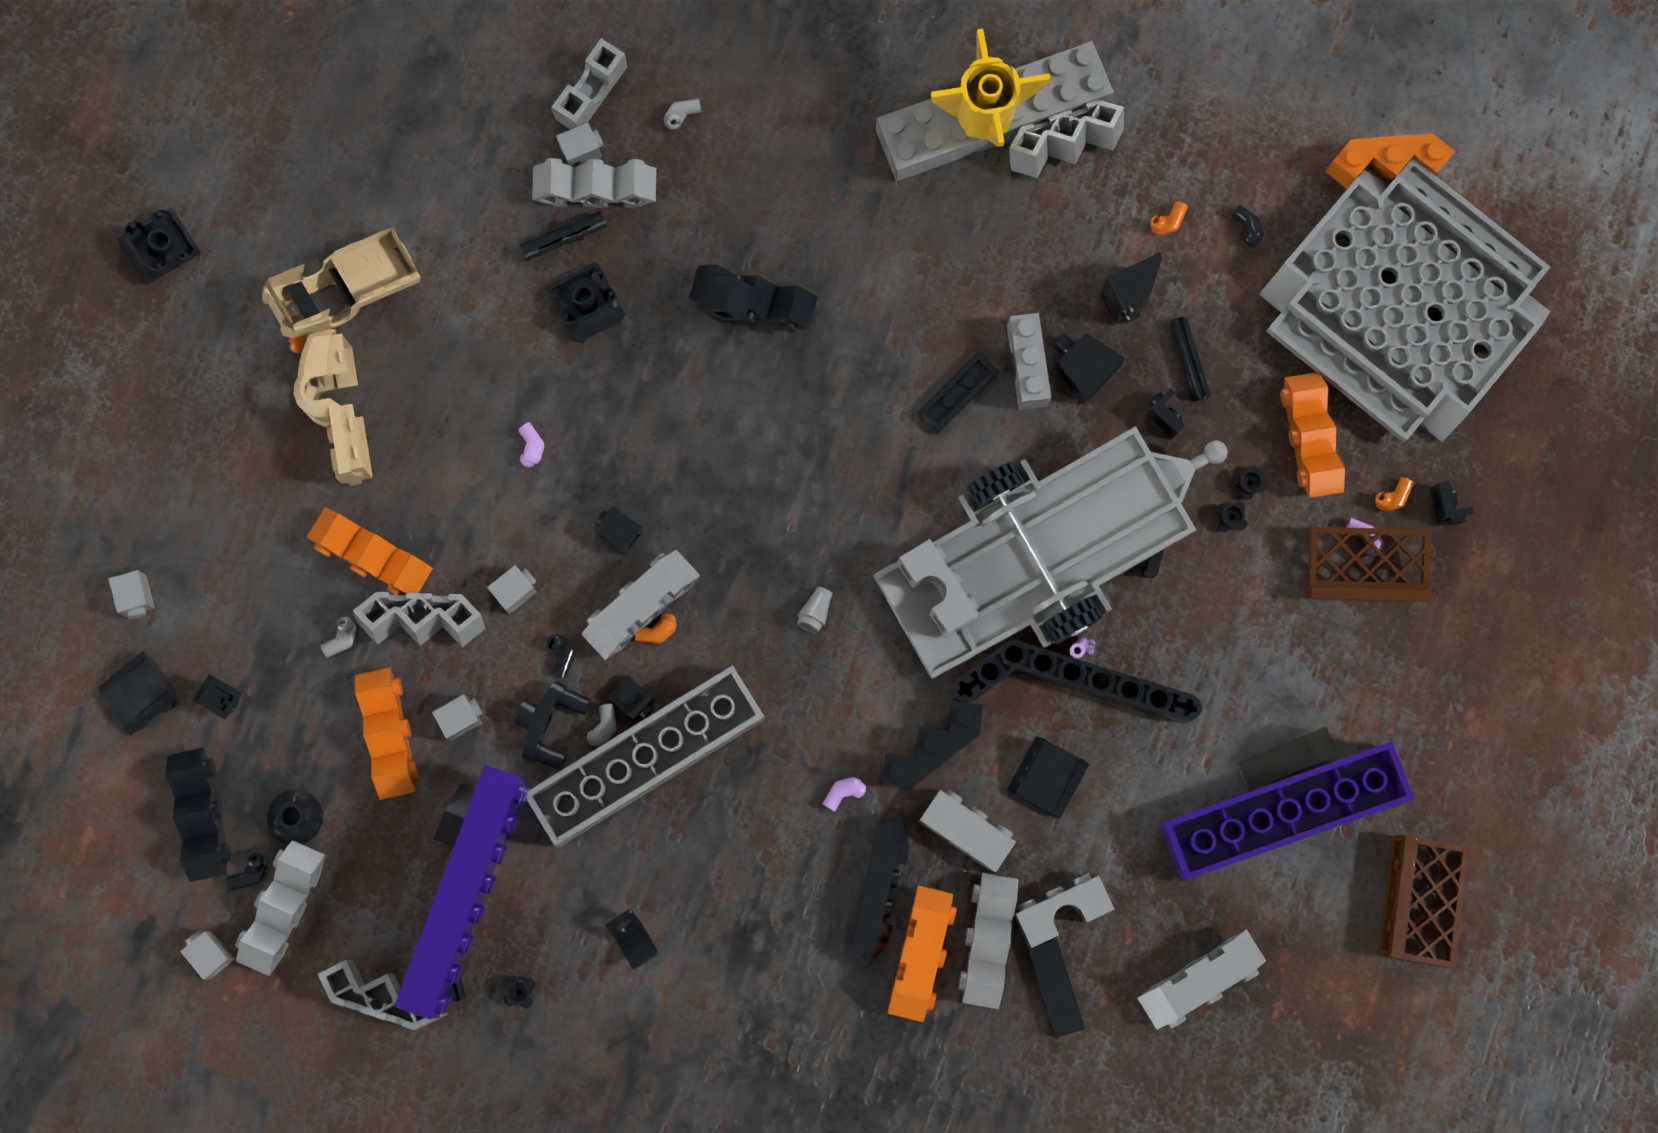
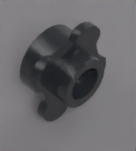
M1253 465L1247 467V470L1242 474H1235L1232 478V483L1238 486L1241 491V497L1245 500H1250L1255 493L1259 491L1264 492L1267 489V482L1263 480L1259 469ZM1251 480L1252 485H1248L1247 481Z
M1242 502L1228 505L1222 503L1217 506L1216 513L1220 518V523L1218 524L1220 531L1224 533L1230 529L1242 531L1247 527L1248 522L1245 520L1244 511L1245 505ZM1229 515H1234V519L1231 520Z
M515 976L508 977L505 981L507 988L506 995L503 997L504 1004L509 1007L521 1005L524 1009L530 1008L533 1005L531 996L532 990L536 987L535 981L532 978L521 980ZM518 989L522 990L521 995H517L516 992Z

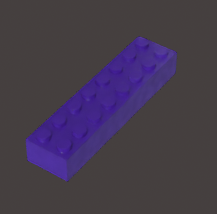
M1389 742L1160 823L1159 826L1179 880L1186 881L1414 800V796L1393 742Z
M484 765L394 1007L429 1020L439 1018L442 1013L446 1014L452 1000V996L448 995L450 987L453 983L457 984L463 970V966L459 965L464 953H469L474 941V936L470 935L473 925L480 923L485 911V906L481 905L486 893L490 894L496 881V876L492 875L497 863L501 865L506 855L507 847L503 846L507 834L512 835L516 828L518 817L514 816L518 804L524 805L529 792V788L525 786L527 781L521 777Z

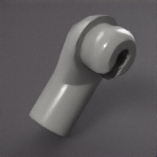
M699 98L674 102L664 116L665 126L671 130L678 129L687 115L701 113Z
M340 618L336 624L338 626L336 638L321 644V649L326 658L345 651L353 645L357 626L351 618Z
M613 704L598 706L601 722L593 731L591 730L587 733V742L591 746H602L615 734L617 726Z

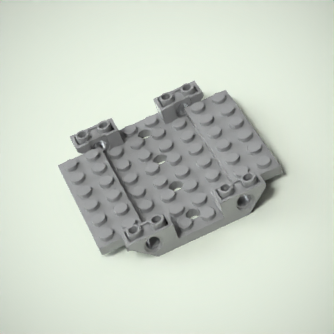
M1412 158L1391 184L1367 167L1287 259L1259 295L1281 312L1266 332L1315 372H1319L1325 380L1403 443L1406 442L1418 426L1421 425L1439 441L1443 442L1472 411L1543 325L1550 311L1529 294L1549 270L1550 266L1417 160ZM1337 234L1346 235L1349 238L1350 245L1347 247L1339 246L1335 241V236ZM1382 271H1391L1395 275V283H1385L1381 278ZM1428 308H1437L1442 314L1441 320H1431L1427 314ZM1475 345L1485 346L1488 350V357L1485 359L1477 357L1474 353Z

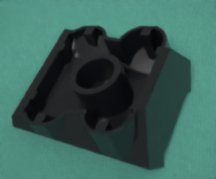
M172 207L153 212L151 218L144 223L140 221L128 223L125 226L124 234L117 238L121 251L124 252L141 278L142 284L145 285L152 283L201 254Z
M597 262L548 285L546 288L573 341L584 343L585 339L615 324H621L625 316L616 293L611 288Z
M144 650L98 687L100 694L130 736L148 726L150 720L156 715L167 713L175 705V690L159 666Z
M1036 736L1012 778L1007 791L1060 819L1090 764L1046 739Z

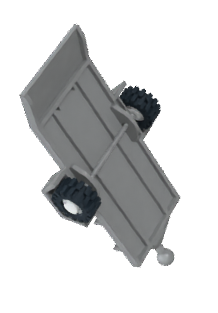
M1135 426L1041 481L1037 480L1026 459L1020 461L1016 466L1013 461L1002 464L989 473H985L984 476L977 478L967 486L969 493L958 497L971 521L933 542V545L938 544L945 553L946 559L944 561L950 570L954 569L960 576L963 583L960 586L965 594H971L979 607L977 610L979 615L975 621L946 639L929 615L931 609L943 601L942 590L937 584L923 582L912 588L896 564L897 562L875 573L873 577L931 680L981 654L1030 625L1043 647L1054 643H1061L1097 623L1106 613L1112 610L1099 587L1100 585L1120 574L1122 575L1130 568L1169 548L1174 543L1196 531L1195 526L1182 506L1183 499L1194 472L1208 463H1222L1228 454L1227 447L1221 441H1211L1207 443L1203 453L1191 460L1153 453L1149 450Z

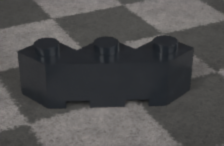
M698 265L689 299L699 303V308L704 310L713 277L726 276L727 273L732 272L719 265ZM758 275L742 276L745 283L754 287L744 321L765 323L779 327V329L789 333H795L796 330L809 329L818 296L798 285L777 286Z
M953 701L950 706L948 731L919 727L914 757L885 753L881 786L911 790L980 735L983 704Z
M204 748L167 755L165 776L175 797L173 819L182 838L180 861L189 882L225 875L227 861L231 860V851L228 843L225 841L221 819L224 816L223 807L220 800H218L214 776H216L215 763L212 758L208 759Z

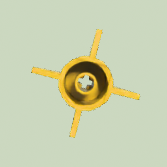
M977 29V60L963 74L960 87L933 91L930 97L932 103L958 119L960 126L964 129L967 136L988 139L994 145L1000 147L1004 146L1003 133L1009 130L1016 108L1050 83V74L1019 78L1017 71L1012 66L1010 68L1007 64L1003 63L1002 59L988 57L984 30Z

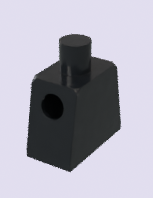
M1061 333L1051 345L1063 356L1055 367L1057 373L1083 405L1115 374L1125 361L1123 356L1086 333L1076 343L1067 335Z

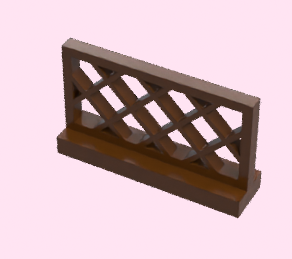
M1310 526L1308 586H1306L1305 598L1432 602V590H1429L1431 530ZM1318 533H1329L1337 542L1326 553L1317 546ZM1335 533L1346 534L1340 539ZM1352 534H1359L1366 544L1354 554L1345 545L1344 541ZM1365 534H1376V535L1373 536L1371 539H1369ZM1381 535H1388L1396 543L1385 555L1374 544ZM1395 535L1405 536L1401 540H1399ZM1412 535L1423 536L1422 549L1416 555H1413L1404 546V543ZM1339 546L1351 557L1340 569L1328 557ZM1369 547L1381 558L1370 569L1358 558ZM1399 547L1410 558L1400 570L1388 559ZM1317 552L1321 555V558L1318 559V560H1317ZM1421 556H1422V564H1421V563L1419 562V560H1418V558L1421 557ZM1325 560L1336 572L1327 581L1316 580V569ZM1355 561L1364 570L1365 574L1357 581H1350L1343 571ZM1383 562L1395 573L1387 582H1380L1373 574ZM1413 563L1421 570V583H1410L1402 574ZM1338 576H1340L1344 581H1334V580H1335ZM1370 577L1374 582H1363V581H1364L1366 578ZM1399 577L1404 583H1396L1394 581Z
M1393 835L1378 956L1455 968L1469 847L1417 838V836ZM1418 845L1426 846L1433 856L1423 865L1416 857ZM1435 848L1443 849V850H1441V851L1438 853ZM1449 851L1459 852L1457 866L1450 870L1441 857ZM1437 862L1445 875L1434 883L1426 869ZM1421 874L1429 888L1418 896L1413 888V879ZM1449 879L1454 886V895L1446 900L1438 887ZM1433 892L1442 905L1430 913L1422 900ZM1417 904L1425 918L1414 926L1409 918V912ZM1446 910L1451 917L1450 926L1442 930L1434 918ZM1430 922L1438 935L1426 943L1418 930ZM1412 935L1415 936L1422 947L1413 955L1404 953L1406 940ZM1440 940L1447 947L1446 961L1437 959L1430 949ZM1426 952L1428 957H1423L1422 955Z

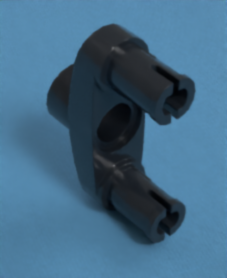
M557 681L549 687L539 704L525 699L518 710L514 722L515 725L527 729L522 759L531 763L537 761L561 771L567 754L544 745L543 737L556 708L563 706L585 715L591 699L567 689V685Z

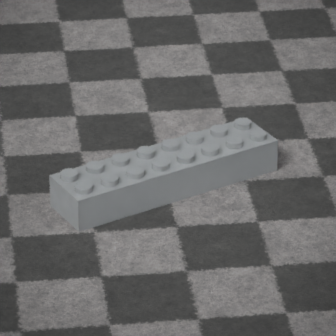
M1093 41L1015 68L1019 78L1050 74V83L1016 108L1009 130L1003 133L1004 143L1014 140L1021 126L1033 123V125L1048 121L1049 116L1071 109L1072 112L1086 107V103L1096 99L1108 103L1111 102L1114 91ZM931 99L878 117L876 121V132L896 182L996 146L988 139L967 136L964 129L960 126L958 119L932 103Z
M732 665L529 790L526 799L554 846L559 848L765 720V716Z

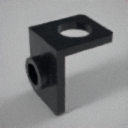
M628 909L606 923L607 930L617 941L632 969H637L658 955L657 948L632 909ZM631 920L625 928L616 929L621 922Z

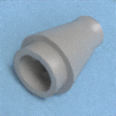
M816 587L812 596L797 614L799 618L797 624L801 628L812 633H819L820 629L825 627L829 603L833 595L832 592L823 587Z

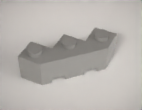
M1096 99L1086 103V107L1073 112L1071 109L1049 116L1048 121L1037 125L1029 123L1021 126L1009 148L1011 170L1038 178L1048 157L1076 164L1086 143L1113 151L1124 130V107Z
M548 158L544 163L533 166L532 200L554 207H567V201L583 203V207H608L610 202H623L624 208H638L656 202V168L646 165L643 160L638 159L629 160L627 164L618 167L606 165L600 159H588L586 163L573 167L564 164L561 159Z
M677 550L667 556L662 553L651 562V568L634 583L632 581L627 583L618 592L620 595L604 610H597L587 619L589 625L582 632V635L604 660L621 651L638 631L654 622L669 603L685 594L700 577L697 571Z
M375 592L353 610L359 626L377 645L399 627H402L419 646L444 628L463 648L486 629L482 615L462 594L433 596L432 593L390 595L389 592Z
M291 841L285 851L279 850L273 862V867H276L274 880L266 891L261 890L255 900L254 907L257 908L255 921L248 931L243 930L236 941L235 947L238 948L236 962L268 976L271 975L288 948L289 943L286 941L294 927L297 928L308 904L305 901L310 888L316 887L321 876L325 858L324 854L295 841Z
M982 873L980 885L974 884L971 903H976L972 928H967L965 946H969L966 972H960L958 989L963 990L962 1003L999 1009L1004 990L1005 965L1011 944L1012 920L1017 903L1018 879Z
M1246 929L1223 941L1211 952L1188 963L1174 975L1151 986L1137 998L1157 1030L1166 1025H1169L1172 1029L1186 1020L1185 1015L1204 1003L1208 1006L1223 997L1221 992L1240 980L1245 983L1259 974L1257 969L1266 962V959Z
M344 960L318 974L331 1003L345 1006L412 1030L421 1029L448 1015L447 1012L446 1014L442 1013L439 1018L429 1020L394 1007L401 989L395 974H386L365 985L354 960Z

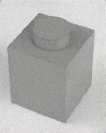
M588 122L556 135L558 145L567 165L575 167L586 163L588 159L602 158L599 147L604 146L598 130L592 131Z
M514 565L487 588L510 615L537 593L532 586L537 581L526 568L520 571Z
M136 570L108 578L117 613L128 617V619H137L146 616V611L155 609L146 574Z
M463 694L433 711L432 714L446 739L452 741L481 725L482 721L479 716L483 712L475 698L469 700Z
M199 930L185 941L187 946L180 951L203 980L214 978L235 960L213 931H204L202 933Z

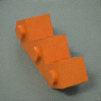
M1433 133L1351 139L1332 161L1326 173L1348 189L1356 178L1369 167L1391 184L1412 158L1436 175L1454 154L1455 150Z
M1319 372L1285 377L1284 389L1281 390L1280 397L1283 407L1286 408L1290 427L1289 441L1291 447H1294L1298 466L1297 480L1300 488L1304 487L1309 498L1344 493L1345 467L1336 453V426L1327 412V384Z
M324 507L306 537L316 543L313 547L316 551L327 557L331 553L352 564L349 569L365 578L369 574L387 584L386 590L394 595L419 593L433 570L431 566L412 554L395 547L375 533L358 526L341 514Z
M391 667L355 675V695L363 715V737L371 756V778L379 800L416 792L415 779H419L420 774L417 762L412 760L408 737H411V729L408 719L404 720L400 696L403 695L400 679L394 678Z
M918 885L887 1014L924 1022L927 1010L933 1011L937 993L932 992L937 968L943 969L947 950L942 949L947 926H953L957 908L951 907L954 894Z

